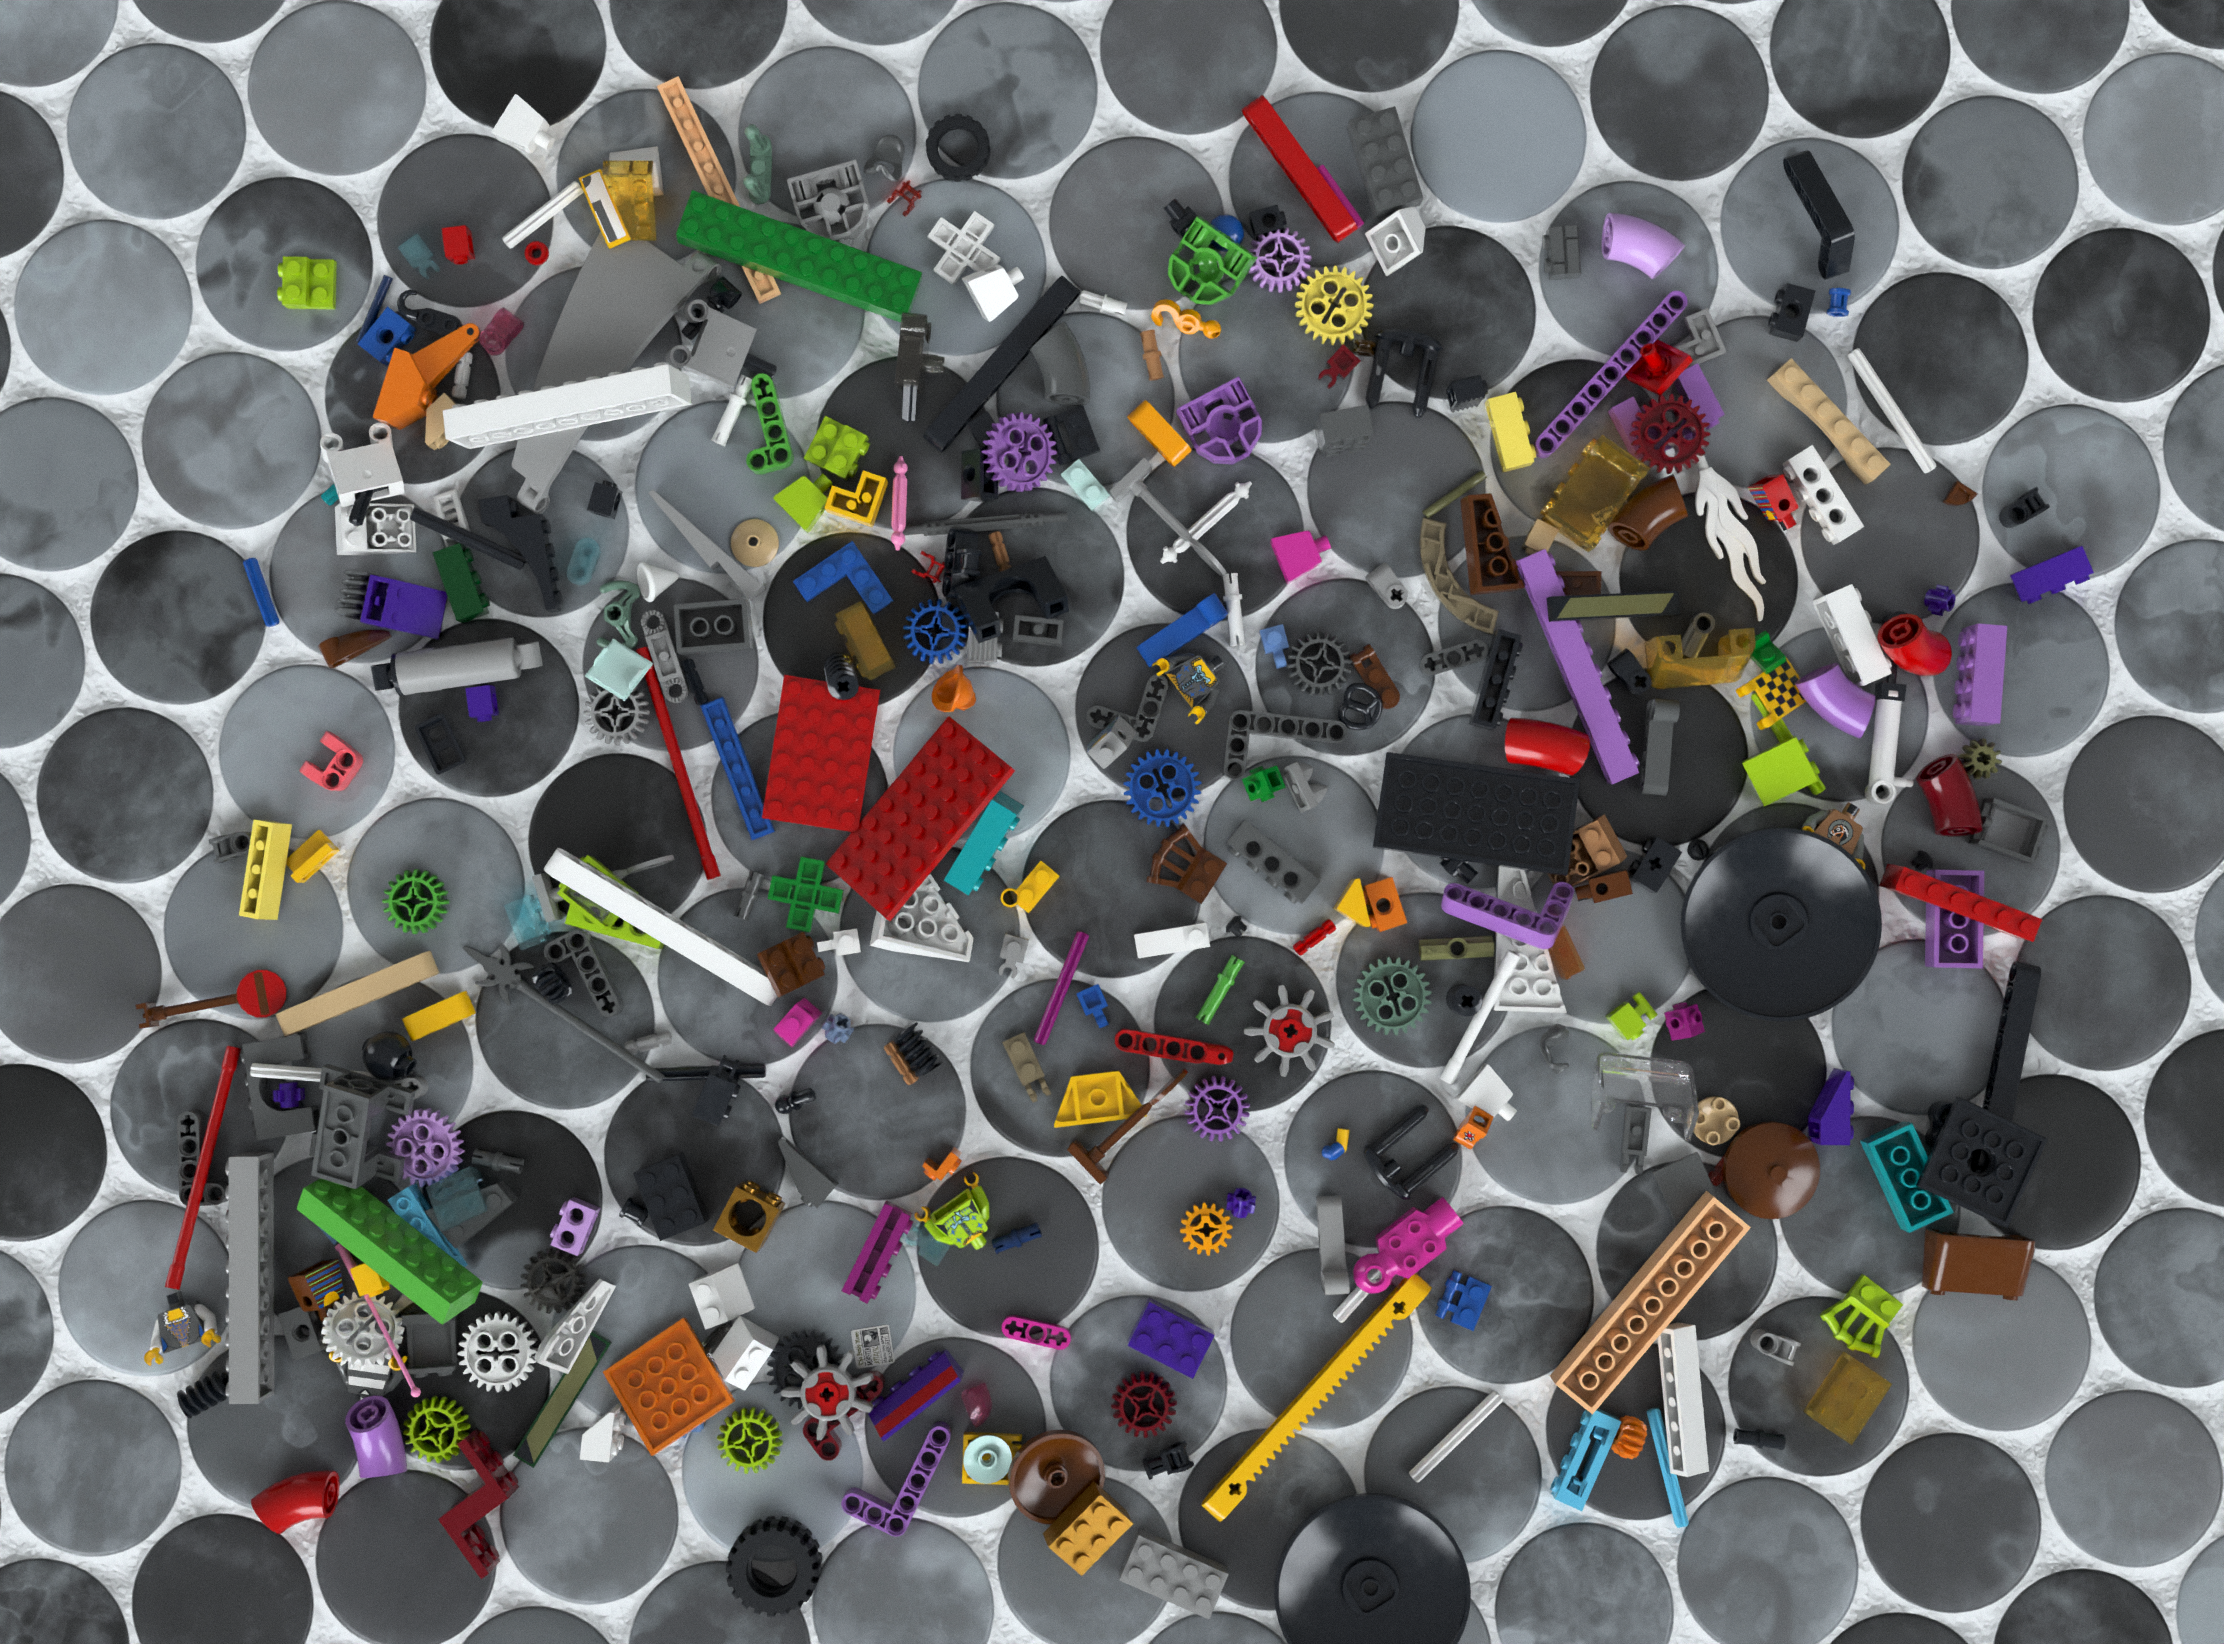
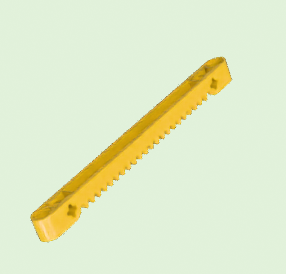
M1417 1273L1409 1279L1404 1278L1209 1492L1201 1506L1219 1522L1224 1520L1245 1497L1247 1493L1246 1481L1256 1480L1254 1472L1262 1474L1261 1465L1269 1466L1267 1458L1275 1459L1273 1451L1282 1452L1280 1444H1289L1287 1436L1295 1437L1293 1429L1302 1430L1300 1422L1307 1424L1308 1419L1306 1415H1315L1313 1407L1321 1409L1319 1401H1328L1326 1393H1335L1332 1388L1333 1385L1341 1387L1339 1379H1348L1345 1372H1354L1353 1363L1360 1366L1359 1356L1367 1358L1365 1350H1374L1371 1343L1380 1344L1378 1335L1386 1337L1385 1328H1394L1391 1321L1393 1319L1402 1320L1407 1318L1429 1294L1432 1287ZM1395 1302L1401 1303L1403 1308L1401 1310L1395 1309L1393 1304ZM1233 1483L1235 1485L1238 1483L1239 1489L1233 1488L1231 1490L1230 1484Z

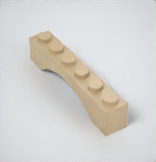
M1792 358L1767 379L1784 399L1800 409L1825 433L1838 449L1848 468L1864 485L1875 480L1891 465Z

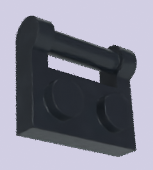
M1083 405L1043 420V423L1047 424L1049 432L1053 433L1051 435L1052 440L1056 441L1055 448L1059 456L1057 460L1060 466L1100 452ZM1064 422L1074 452L1067 453L1057 424Z

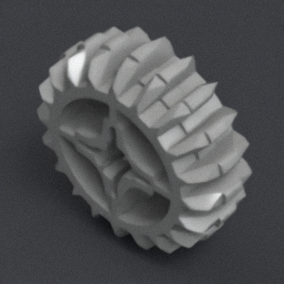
M597 686L596 690L599 694H589L594 699L593 703L585 702L586 706L591 707V711H584V715L591 716L585 723L586 725L594 724L589 730L590 733L598 732L596 738L602 740L605 737L606 744H610L614 739V744L617 746L620 745L621 738L625 744H629V735L635 740L638 739L635 731L644 733L645 729L640 727V724L649 723V720L643 719V715H650L649 710H643L642 708L649 705V702L646 700L640 701L644 697V693L639 692L635 695L638 689L636 686L629 695L635 709L625 708L623 700L614 694L610 705L607 708L600 709L602 702L612 693ZM617 707H618L619 710H622V711H624V712H628V713L619 714V715L617 716V719H616V720H615L616 716H613V715H611V714H608V713H611V712H613V711H616V710H617ZM635 716L632 724L627 729L621 731L625 719ZM599 717H608L610 719L613 732L603 727Z

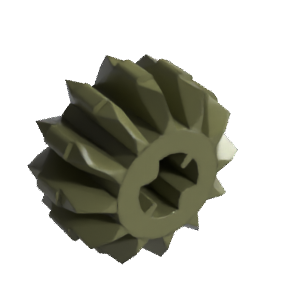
M1983 738L1979 742L1976 739L1970 740V746L1963 745L1962 749L1966 754H1959L1958 758L1964 759L1962 764L1964 768L1967 767L1966 772L1968 776L1973 774L1976 780L1981 777L1987 779L1990 778V772H1998L1995 764H2001L2002 760L1996 759V755H1999L2001 751H1993L1995 747L1994 742L1987 744L1986 739ZM1982 755L1983 761L1978 763L1977 757Z

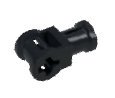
M1186 1441L1168 1446L1166 1449L1161 1450L1160 1455L1149 1460L1146 1458L1142 1459L1149 1480L1153 1479V1476L1166 1471L1170 1475L1183 1472L1194 1466V1462L1190 1460L1186 1450Z

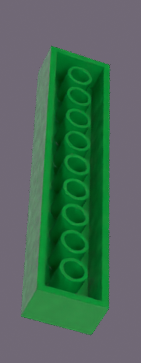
M694 190L691 191L676 232L679 244L903 324H907L922 282V272Z

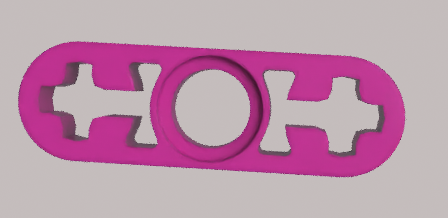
M1017 1315L1007 1316L1002 1323V1332L1010 1339L1057 1350L1065 1349L1071 1341L1070 1331L1064 1326ZM1016 1321V1326L1023 1328L1024 1323H1028L1025 1336H1021L1022 1330L1015 1329L1014 1333H1010V1329L1006 1327V1324ZM1040 1326L1044 1332L1043 1336L1039 1339L1032 1338L1029 1334L1030 1328ZM1047 1328L1052 1329L1050 1332L1052 1335H1058L1059 1332H1063V1337L1067 1338V1340H1062L1061 1344L1056 1343V1338L1049 1337V1342H1046Z

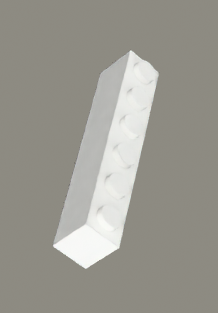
M1685 1323L1669 1324L1658 1337L1670 1474L1690 1477L1709 1472L1696 1327L1693 1324Z

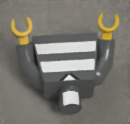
M334 1351L329 1353V1358L336 1363L344 1384L348 1386V1392L360 1394V1400L373 1395L383 1397L388 1392L393 1391L404 1378V1374L394 1354L390 1360L384 1357L382 1366L375 1361L373 1369L368 1364H365L363 1370H360L359 1364H355L353 1369H350V1362L348 1361L341 1366L342 1358L338 1357L333 1360ZM407 1356L402 1358L404 1364L408 1359Z

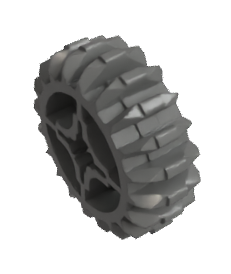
M1319 631L1315 632V639H1312L1311 635L1307 633L1305 635L1306 643L1301 638L1297 640L1301 646L1300 648L1292 645L1291 650L1296 655L1288 654L1287 656L1289 660H1294V663H1289L1286 667L1288 669L1294 668L1295 670L1288 675L1289 678L1298 677L1293 685L1297 686L1302 682L1304 685L1300 691L1304 692L1309 687L1311 688L1310 696L1314 695L1315 689H1318L1320 697L1324 696V689L1327 690L1329 695L1333 694L1332 685L1338 690L1341 689V684L1338 680L1346 683L1348 679L1342 674L1351 673V669L1345 668V665L1351 664L1352 660H1344V656L1349 655L1350 651L1345 650L1342 652L1340 650L1344 647L1345 643L1341 642L1337 646L1335 644L1338 639L1336 635L1329 641V632L1324 633L1323 639L1320 638ZM1312 645H1320L1316 656H1301L1306 648ZM1327 647L1334 651L1339 665L1327 659ZM1322 652L1321 659L1324 660L1325 666L1321 667L1316 676L1317 669L1313 666L1312 661H1317ZM1300 663L1310 667L1312 670L1311 681L1302 674ZM1322 672H1337L1331 681L1318 683Z

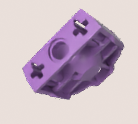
M1239 376L1179 407L1176 411L1197 454L1213 464L1232 465L1249 457L1261 438L1262 418L1257 412ZM1222 399L1224 405L1215 407L1208 415L1205 407L1213 405ZM1250 408L1254 418L1243 423L1238 413ZM1224 413L1230 414L1234 417L1231 421L1228 419H1224ZM1207 430L1211 440L1198 446L1193 436ZM1239 440L1245 453L1235 458L1229 445Z

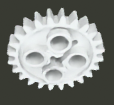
M353 1292L351 1300L343 1296L342 1304L337 1301L334 1302V1310L328 1309V1317H325L323 1321L325 1327H322L321 1334L326 1335L323 1337L322 1343H330L326 1348V1352L334 1351L332 1359L341 1357L340 1365L342 1366L348 1361L350 1362V1369H353L355 1364H359L360 1370H363L365 1364H368L373 1369L375 1361L382 1366L384 1357L390 1360L393 1355L392 1350L384 1335L376 1332L375 1329L379 1328L377 1321L375 1320L371 1323L375 1317L364 1295L358 1298L356 1293ZM376 1296L371 1297L398 1351V1344H401L403 1339L400 1335L404 1332V1327L400 1326L402 1325V1318H396L399 1314V1309L391 1311L393 1302L385 1305V1296L379 1300H376ZM364 1311L369 1316L361 1317L358 1315V1312ZM345 1327L350 1329L351 1332L345 1334L339 1329ZM355 1338L353 1343H351L350 1345L346 1344ZM365 1344L369 1349L360 1350L357 1345Z
M498 1311L493 1319L492 1315L487 1313L485 1321L481 1317L477 1318V1325L471 1323L468 1326L471 1332L465 1331L462 1334L467 1340L459 1342V1345L464 1347V1350L458 1352V1355L465 1358L459 1365H467L468 1368L464 1370L463 1374L471 1372L472 1376L469 1381L472 1382L478 1379V1388L485 1383L487 1384V1391H490L495 1386L496 1391L500 1392L503 1385L509 1391L512 1388V1383L516 1387L521 1384L520 1379L525 1381L528 1378L526 1372L534 1370L530 1363L537 1362L532 1354L537 1353L538 1348L532 1347V1344L538 1340L536 1338L530 1339L529 1336L534 1330L526 1331L524 1329L527 1322L521 1325L518 1324L519 1316L510 1320V1312L506 1313L502 1318L500 1311ZM482 1334L490 1337L491 1344L489 1346L483 1344L481 1340ZM506 1334H511L514 1336V1345H510L506 1342ZM498 1347L499 1351L518 1349L520 1353L505 1352L499 1356L497 1352L478 1354L477 1351L491 1352ZM507 1358H511L515 1361V1369H510L507 1367ZM482 1359H487L491 1362L490 1370L482 1366Z

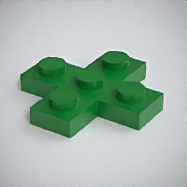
M801 857L796 880L772 875L767 899L791 904L786 928L811 932L816 909L840 913L844 890L821 885L826 861Z

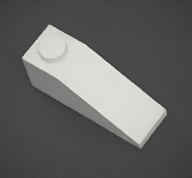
M1206 922L1134 935L1138 958L1210 947Z

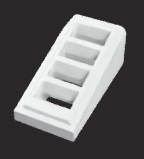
M456 489L433 496L438 517L448 522L458 520L459 522L453 524L470 531ZM454 501L453 504L442 506L443 503ZM456 510L455 513L445 515V513ZM443 535L444 540L449 545L459 543Z

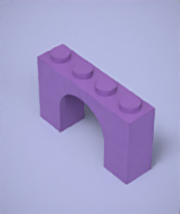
M1697 363L1685 369L1673 383L1679 395L1683 396V403L1691 399L1692 404L1690 407L1694 408L1699 405L1700 408L1697 414H1706L1702 419V423L1707 422L1710 424L1706 427L1708 430L1720 423L1718 419L1725 414L1699 364ZM1633 396L1612 407L1608 414L1635 463L1643 455L1642 453L1634 454L1639 448L1638 446H1631L1636 437L1630 436L1629 433L1636 430V428L1631 426V423L1639 421L1635 414L1642 412ZM1685 419L1683 420V422H1682V424L1680 425V427L1685 424V422H1686ZM1680 427L1670 430L1654 446V449H1659ZM1652 428L1648 429V436L1651 439H1657V431ZM1688 429L1682 430V436L1686 440L1692 438L1691 431ZM1665 446V452L1672 449V447Z

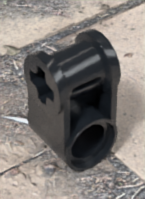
M2036 486L2005 507L1999 514V520L2004 527L2013 528L2044 512L2050 505L2045 504ZM2012 510L2017 514V521L2011 517Z
M1627 648L1607 663L1610 671L1632 694H1642L1650 688L1652 683L1651 677ZM1642 678L1644 681L1641 684L1642 687L1639 686L1636 688L1634 686L1636 679L1638 680Z

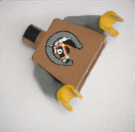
M1848 802L1842 812L1836 809L1821 810L1807 817L1801 829L1820 834L1834 841L1849 852L1865 870V863L1863 862V827L1853 821L1860 811L1857 806Z

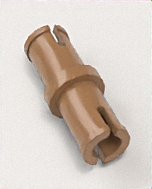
M1155 330L1143 331L1140 333L1144 349L1142 356L1143 360H1146L1149 381L1164 378L1160 361L1162 354L1161 351H1158Z

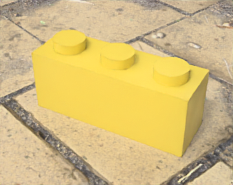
M1516 392L1487 399L1485 407L1502 472L1531 466L1534 458H1536V451L1534 445L1529 443L1528 435H1530V428L1527 420H1523L1521 412L1524 411V405L1521 397L1518 398Z

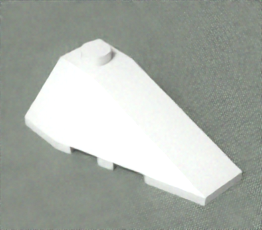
M599 1279L548 1332L534 1356L536 1361L541 1365L569 1374L616 1286Z

